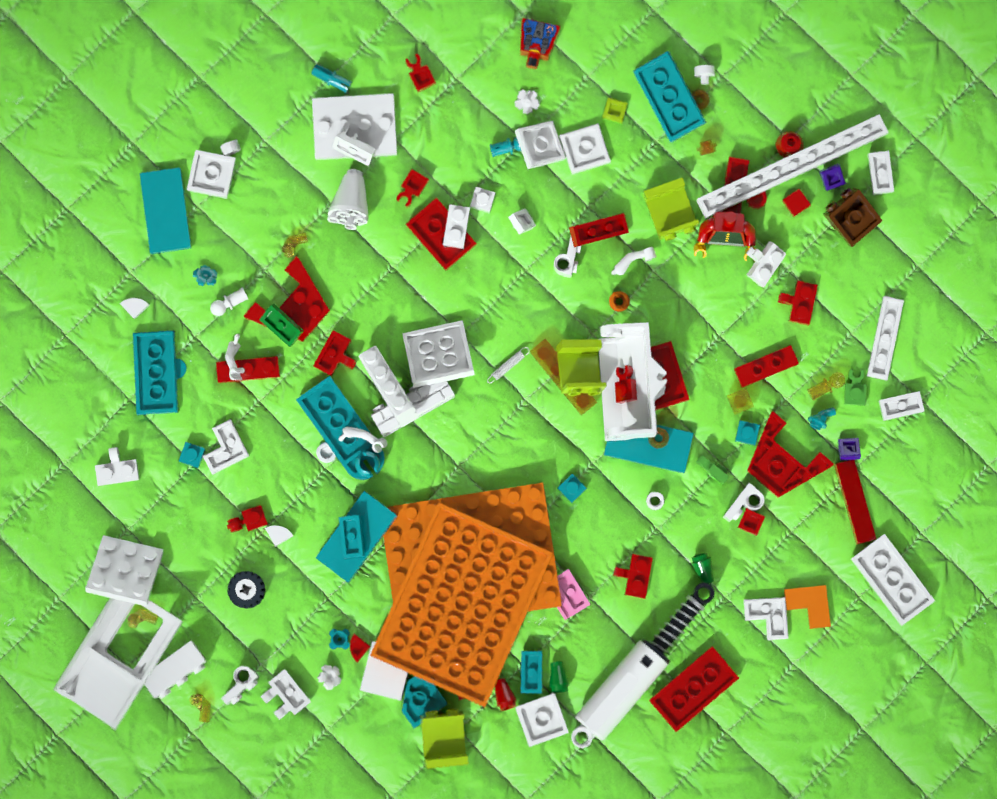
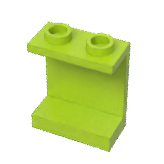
M683 177L643 192L659 240L665 239V241H670L677 237L676 234L682 232L684 234L692 233L699 226V221L694 216L684 189Z
M601 339L561 340L556 346L561 394L568 393L569 396H577L581 393H588L590 396L599 395L607 387V383H601L598 352L602 348Z
M447 709L446 713L438 714V711H427L425 715H420L424 765L426 769L468 765V756L465 750L463 719L465 718L463 712L459 711V709Z

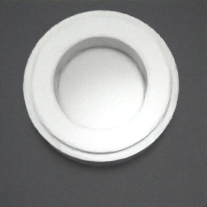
M326 442L318 446L316 455L321 462L331 463L336 459L335 454Z

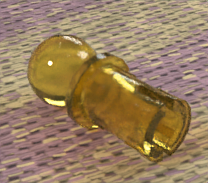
M835 372L828 381L824 378L821 383L807 389L814 401L828 392L832 393L831 388H841L844 386L845 376L840 372Z

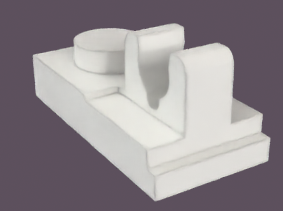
M346 128L340 134L337 133L332 148L369 166L376 149L367 143L357 140L358 135L356 133L352 138L347 136L348 129Z

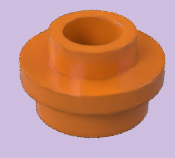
M622 291L614 292L609 298L610 307L617 312L626 310L630 303L628 295ZM621 298L623 304L617 305L615 300Z

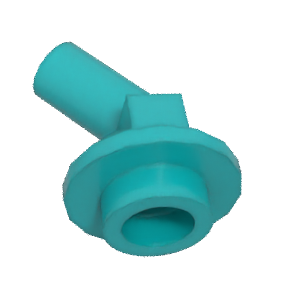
M833 407L818 412L817 415L808 417L809 425L816 430L826 429L827 424L825 421L827 417L836 415L835 409Z

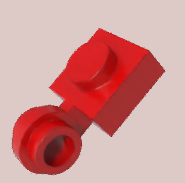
M262 505L241 511L244 520L236 517L228 520V525L226 526L233 533L242 530V525L246 524L249 532L267 526L268 523Z

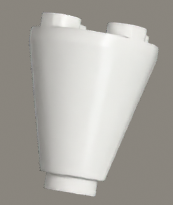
M350 169L344 175L328 209L327 220L331 223L343 224L346 229L355 230L357 226L367 224L369 214L363 173L356 169Z

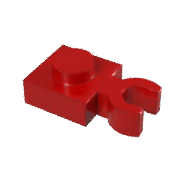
M415 54L417 59L415 64H411L408 58L405 61L407 67L413 70L408 74L419 93L435 85L436 82L427 64L421 67V58L418 54Z
M411 169L401 185V188L405 189V191L397 195L396 201L399 202L401 198L406 197L408 202L405 207H410L412 196L414 195L419 198L429 179Z
M625 365V372L623 368L617 367L616 375L619 381L615 382L616 403L622 404L637 400L636 379H631L633 367Z

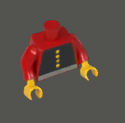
M732 211L715 212L712 218L701 223L697 238L699 243H696L693 248L695 257L698 251H702V257L704 258L706 257L705 243L748 246L745 249L744 259L747 261L748 255L746 253L749 248L752 247L756 250L754 247L756 245L755 227L748 221H745L744 214Z

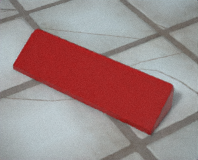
M855 460L835 464L834 467L856 545L876 540Z

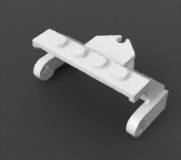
M649 322L601 326L600 334L602 337H615L600 338L602 340V348L599 350L601 383H607V387L601 392L605 441L655 437L657 430L654 402L664 395L667 380L662 379L666 375V371L651 357ZM625 365H629L633 368L631 379H636L637 400L622 404L616 403L615 382L619 381L616 375V368H623L625 372Z

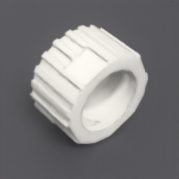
M237 140L220 146L224 156L235 154L241 150Z
M651 492L646 498L648 508L655 511L661 509L665 501L663 495L659 492ZM656 496L660 499L659 505L654 506L651 504L650 500L652 497Z

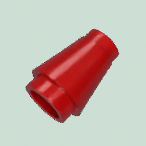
M506 679L497 680L494 686L497 707H500L501 711L516 707L515 701L517 699Z

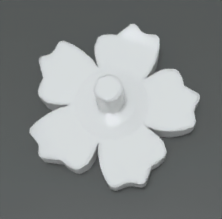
M524 90L519 91L517 96L519 100L515 101V107L519 110L523 108V114L527 115L532 112V108L538 109L540 104L535 99L537 93L535 91H528L526 94Z
M326 664L321 667L323 672H320L317 678L318 682H324L323 686L326 687V690H332L334 686L341 683V678L338 677L340 675L339 668Z

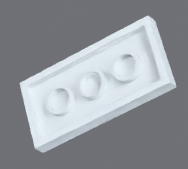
M885 534L851 558L852 562L900 626L904 625L935 601Z

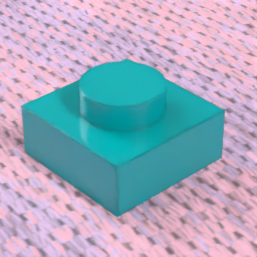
M740 420L735 441L755 446L760 425Z
M185 442L179 462L199 469L206 449Z
M571 474L557 489L573 503L587 488Z

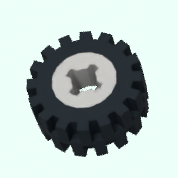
M241 571L235 574L227 586L229 599L233 604L244 609L259 605L262 599H264L266 591L261 577L250 571Z

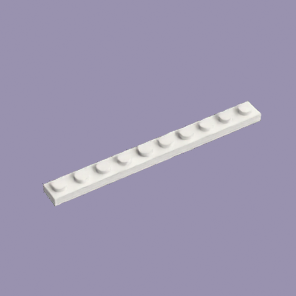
M877 115L706 194L696 201L706 219L714 215L715 212H721L887 135L889 132L880 115Z

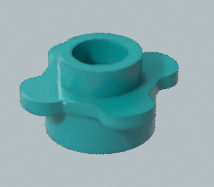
M332 629L329 632L331 636L329 646L331 649L343 648L346 650L349 648V630L337 631Z

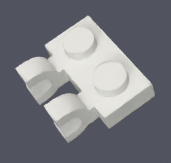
M285 669L268 682L272 688L261 696L266 704L277 694L285 704L274 712L279 720L290 711L296 715L311 703Z

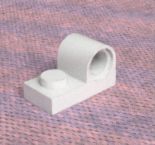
M748 483L723 518L728 522L732 519L736 521L743 512L740 509L742 506L751 511L760 509L764 504L763 494ZM749 496H757L759 504L757 506L750 505L748 502Z

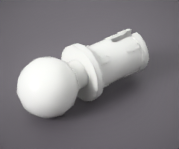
M240 288L228 296L224 295L225 300L213 301L210 310L212 314L221 316L225 313L226 308L230 307L233 310L232 307L248 300V297L243 288Z

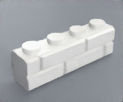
M373 346L361 353L358 357L400 427H404L417 419L419 416L377 346Z
M447 381L417 388L411 387L409 389L410 393L406 394L419 417L455 398V394ZM381 404L373 409L374 413L371 414V417L383 438L402 428L388 405L384 406V404Z

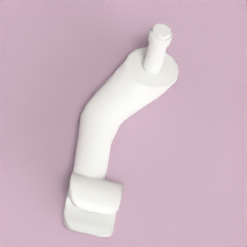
M649 247L626 254L615 265V270L611 272L612 275H623L630 263L635 259L644 258L645 261H650L656 258L655 249Z
M235 334L234 341L229 342L225 355L230 368V379L242 380L240 373L245 372L244 368H237L234 361V356L241 347L237 343L240 338L239 334Z
M344 427V434L338 438L339 441H343L345 437L365 439L373 444L372 448L376 453L381 452L382 448L387 446L386 439H377L365 430L352 427Z

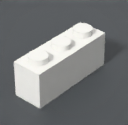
M190 641L155 666L144 685L154 698L160 697L163 699L171 693L170 688L176 684L178 687L189 680L187 678L188 675L193 672L196 675L205 668L204 664L208 661L195 643Z

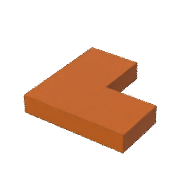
M826 585L784 589L786 610L807 608L809 629L831 627Z

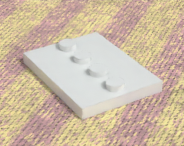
M394 94L312 98L316 160L351 158L332 148L337 133L340 134L345 128L348 129L347 136L352 138L356 133L358 135L357 140L367 143L376 149L373 157L397 155Z

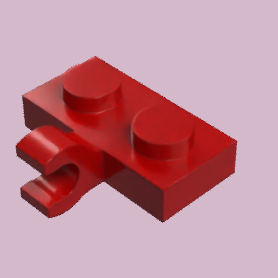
M797 281L794 296L786 293L779 294L778 303L792 305L789 322L810 325L818 285Z
M333 330L313 367L331 377L339 363L353 370L357 362L344 355L351 343V339Z
M632 554L629 570L618 567L614 568L613 576L627 579L624 595L642 599L646 598L652 557Z

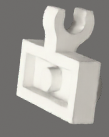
M770 241L762 252L750 247L746 254L755 263L747 273V276L759 286L765 287L786 256V253Z
M117 447L108 448L111 463L95 465L98 486L140 480L137 460L120 462L119 449Z

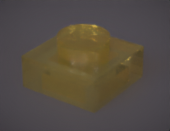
M746 388L726 396L734 415L754 407Z

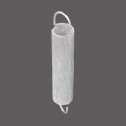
M521 350L497 368L490 377L493 376L498 380L525 357Z

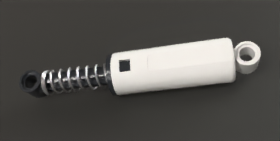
M701 583L697 585L691 595L686 596L687 601L681 603L682 607L675 609L676 614L670 616L671 620L665 622V627L663 629L659 628L660 633L654 635L655 639L653 641H647L642 637L576 714V719L581 724L571 735L575 746L585 748L590 745L595 736L600 740H605L671 661L663 654L665 652L669 653L667 649L670 646L674 647L673 642L679 640L678 636L681 633L685 634L683 630L686 627H690L689 623L692 620L696 621L694 617L697 614L701 615L700 611L703 612L705 610L704 607L713 600L715 592L710 584ZM700 588H706L709 591L707 599L704 600L698 596ZM580 731L586 732L588 736L587 741L583 744L576 741V734Z

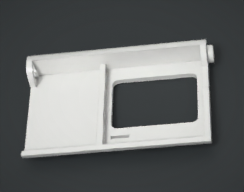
M109 598L53 688L57 693L74 701L114 730L119 726L183 622L150 600H148L147 606L144 607L161 617L163 623L135 668L131 669L107 653L108 646L135 603Z

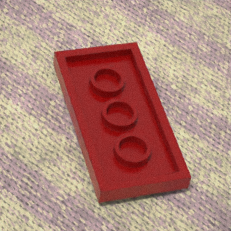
M712 646L654 695L649 702L672 729L677 732L735 683L739 677Z

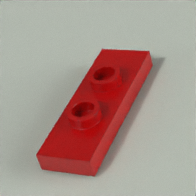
M790 345L734 368V372L741 388H744L797 366L799 362Z

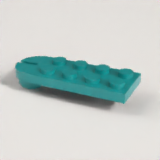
M330 376L296 399L351 477L358 480H367L373 477V474L363 463L364 460L368 461L376 474L381 471L385 461L383 450L379 453L374 452L373 444L358 437H345L343 441H339L338 438L344 434V427L358 428L367 432L369 430Z

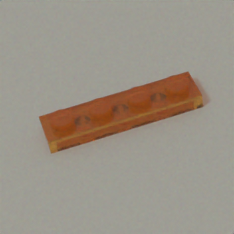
M545 338L529 352L561 391L557 352ZM563 393L581 416L597 404L593 396L588 395V393H581L577 396H569L568 393Z

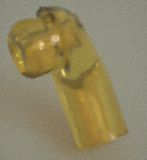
M306 232L287 238L282 246V252H284L285 257H293L295 255V247L308 242Z
M140 609L128 616L127 624L131 628H136L143 621L155 625L159 616Z
M199 693L191 695L189 699L190 704L195 705L200 710L199 722L209 723L210 702Z

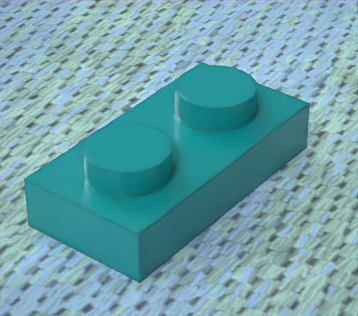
M361 515L339 517L343 559L365 557Z
M521 651V693H542V651Z

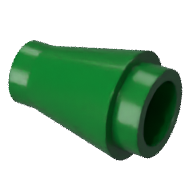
M707 553L691 557V564L701 582L708 584L714 582L711 557H708Z
M563 662L550 663L549 688H551L552 693L567 692L570 684L563 667Z

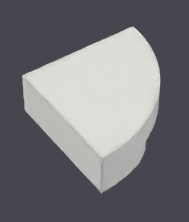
M138 298L126 299L120 303L134 319L150 306L147 302Z
M269 526L265 528L275 546L293 537V534L282 526Z

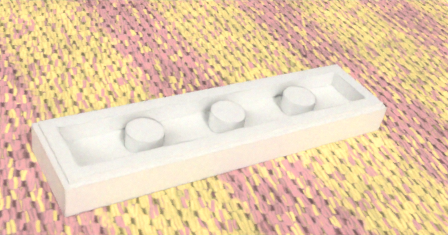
M883 296L867 377L888 380L904 300Z

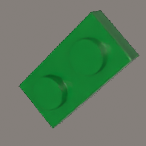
M275 304L270 305L259 319L289 347L293 346L304 332L299 325Z

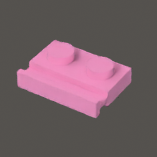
M569 569L558 575L562 606L557 608L564 620H567L591 604Z

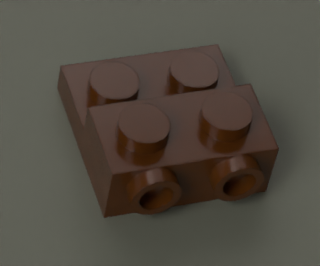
M848 188L841 193L840 196L842 198L838 202L833 201L826 206V212L823 215L834 230L840 233L846 243L853 247L883 220L859 189Z

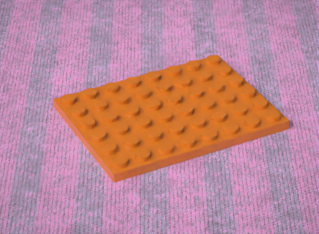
M544 483L387 507L398 515L383 536L393 603L439 502L552 552V558L528 612L562 606Z
M438 502L370 656L486 707L553 553Z

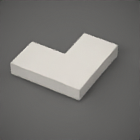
M231 419L212 428L221 447L204 455L203 458L211 474L214 475L249 457V454Z
M785 597L743 600L745 621L766 620L767 640L788 639Z

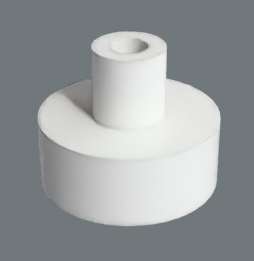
M712 65L694 67L695 77L701 78V84H709V77L715 76V67Z

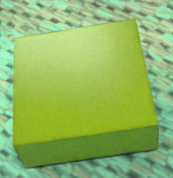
M608 97L603 118L622 123L628 103Z

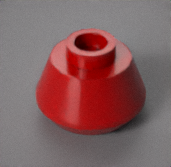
M792 131L782 133L776 140V150L784 158L803 150L804 147L801 136Z

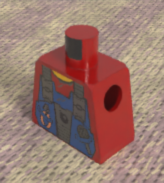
M522 18L520 55L528 56L526 67L538 69L540 59L549 60L560 33V26Z

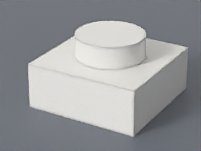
M476 187L470 208L490 213L495 192Z
M526 208L508 217L518 234L527 232L536 226Z

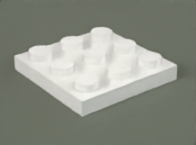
M463 320L402 333L414 388L475 375Z
M103 535L86 585V592L147 606L162 560L163 549Z

